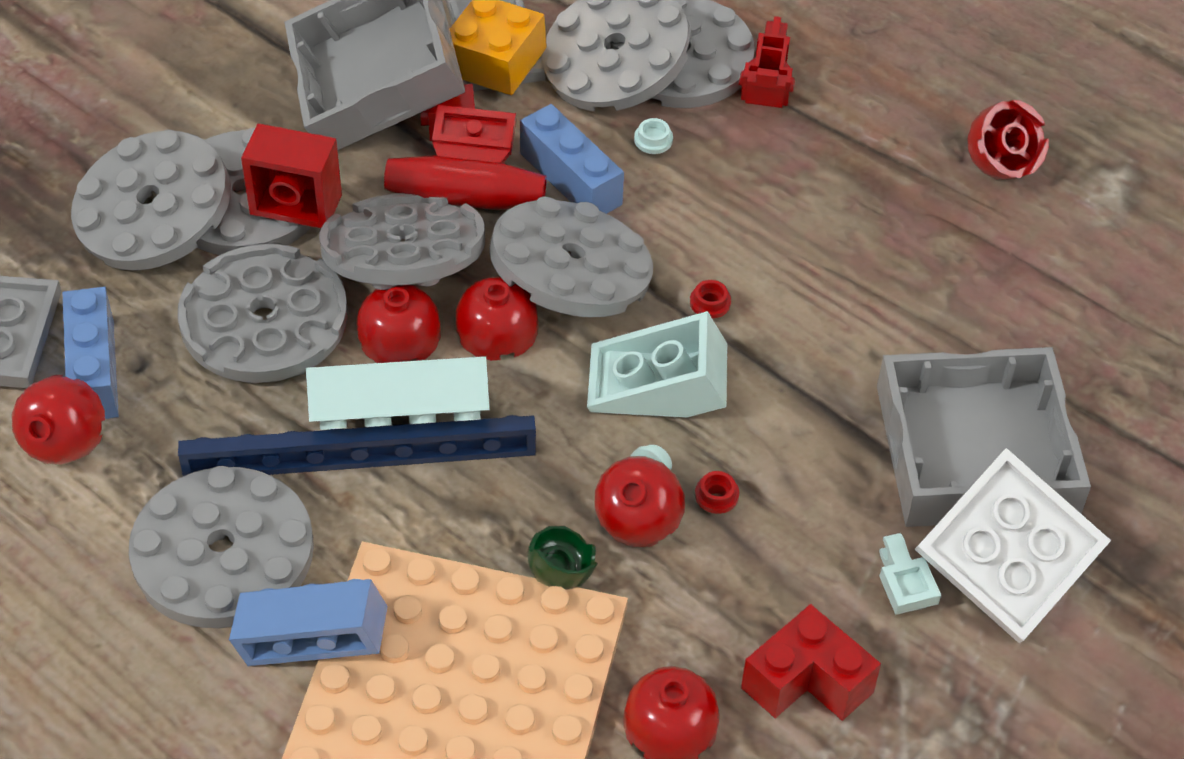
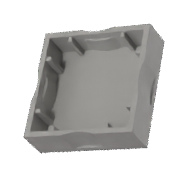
M330 0L284 22L291 59L296 65L298 73L297 92L304 128L311 134L336 138L337 150L465 92L442 0Z
M1053 347L991 350L969 355L944 352L883 355L877 391L905 527L937 525L1006 448L1082 514L1091 484L1078 437L1067 417L1065 407L1066 394Z

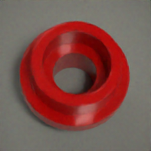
M705 280L700 282L691 292L690 307L696 314L708 311L712 319L719 318L729 311L731 295L723 283L716 280Z
M712 471L704 475L697 483L695 499L697 504L707 512L714 514L726 513L737 505L740 493L739 487L728 473ZM717 493V494H721L722 496H714V495H711V494Z

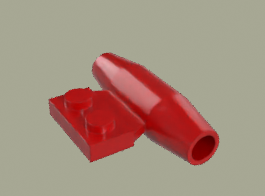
M438 105L432 135V144L437 156L388 158L384 172V189L397 194L419 195L423 198L444 197L447 198L448 204L453 206H462L466 203L473 208L506 210L519 204L537 201L540 197H546L547 176L504 164L512 153L517 122L516 113Z

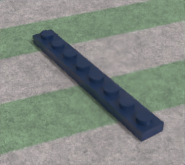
M509 415L503 418L342 428L307 432L288 431L265 435L244 434L238 437L224 438L201 437L194 440L178 441V457L182 475L186 476L193 472L218 466L248 468L268 475L535 456L536 426L534 415Z

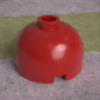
M1020 100L1002 101L984 109L972 122L967 137L968 152L973 163L984 174L994 179H1019L1036 172L1045 161L1049 148V139H1044V132L1042 130V126H1045L1044 120L1033 106Z
M488 277L475 282L462 294L456 309V331L460 336V343L463 348L476 357L486 356V360L490 361L501 360V355H508L513 352L514 357L525 353L534 344L538 335V311L536 303L530 301L531 294L517 284L510 287L501 277Z
M396 285L387 290L375 289L366 297L359 309L357 316L358 339L365 355L377 363L403 362L415 358L416 361L425 360L436 350L441 339L437 306L426 292L415 285Z
M53 375L31 384L17 398L12 411V432L18 445L31 458L44 464H68L89 455L100 443L103 434L100 435L102 430L101 422L105 421V410L98 394L86 382L80 379L73 380L68 377H62L63 375Z
M629 456L614 462L601 475L595 489V511L601 526L616 541L630 547H651L658 544V541L665 539L669 534L671 535L679 527L685 513V494L677 476L664 463L646 456Z
M669 666L657 668L640 677L632 687L624 710L623 724L627 740L631 745L634 743L639 750L644 752L643 757L646 759H698L699 754L704 752L708 746L710 749L716 740L720 714L715 692L705 679L689 669Z

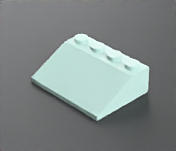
M486 356L306 368L309 422L320 421V430L347 428L346 419L364 418L365 427L392 425L391 416L409 415L410 424L436 422L437 413L454 412V421L481 419L480 411L490 410Z

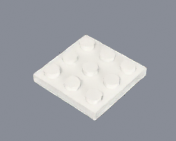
M1006 448L914 550L1012 638L1021 643L1111 540Z

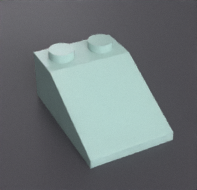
M708 311L592 343L587 400V408L590 412L687 418L726 407L727 342Z

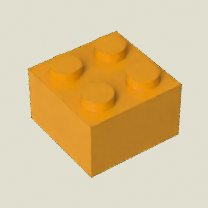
M472 0L449 29L462 80L511 96L547 47L544 14L501 0Z

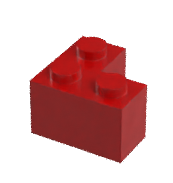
M809 604L745 659L741 689L775 719L806 691H809L843 721L874 693L881 663L812 604Z

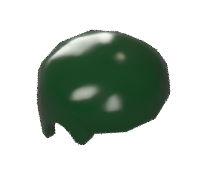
M548 526L535 533L527 552L529 568L537 581L548 587L558 586L565 590L582 586L592 575L598 564L595 562L596 546L586 544V541L579 533L566 526Z

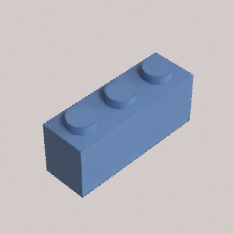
M550 104L520 120V154L541 174L546 175L547 180L570 202H589L597 206L599 211L606 214L623 204L624 171L557 108Z
M106 287L64 291L62 294L65 376L73 380L80 379L86 382L98 394L105 410V419L119 417L114 320Z
M351 579L347 582L307 584L300 587L266 588L261 591L244 592L239 595L229 641L247 666L379 654L388 606L371 579Z

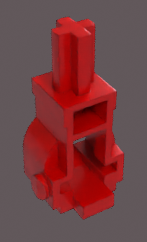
M774 16V21L766 22L765 32L758 34L756 57L746 62L744 70L740 73L738 85L742 86L741 100H745L747 104L776 108L788 106L789 94L794 91L795 78L792 77L793 68L787 64L790 37L786 36L788 23H782V17Z

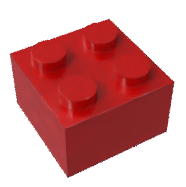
M257 123L241 157L250 215L322 228L323 224L335 213L342 197L336 138Z

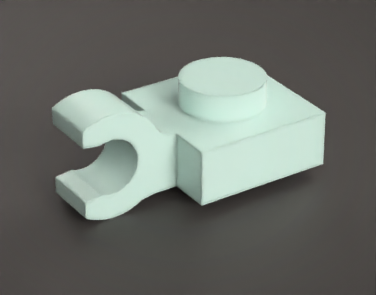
M901 533L883 537L886 547L879 550L884 564L879 577L895 615L938 605L941 593L926 559L923 557L911 559Z

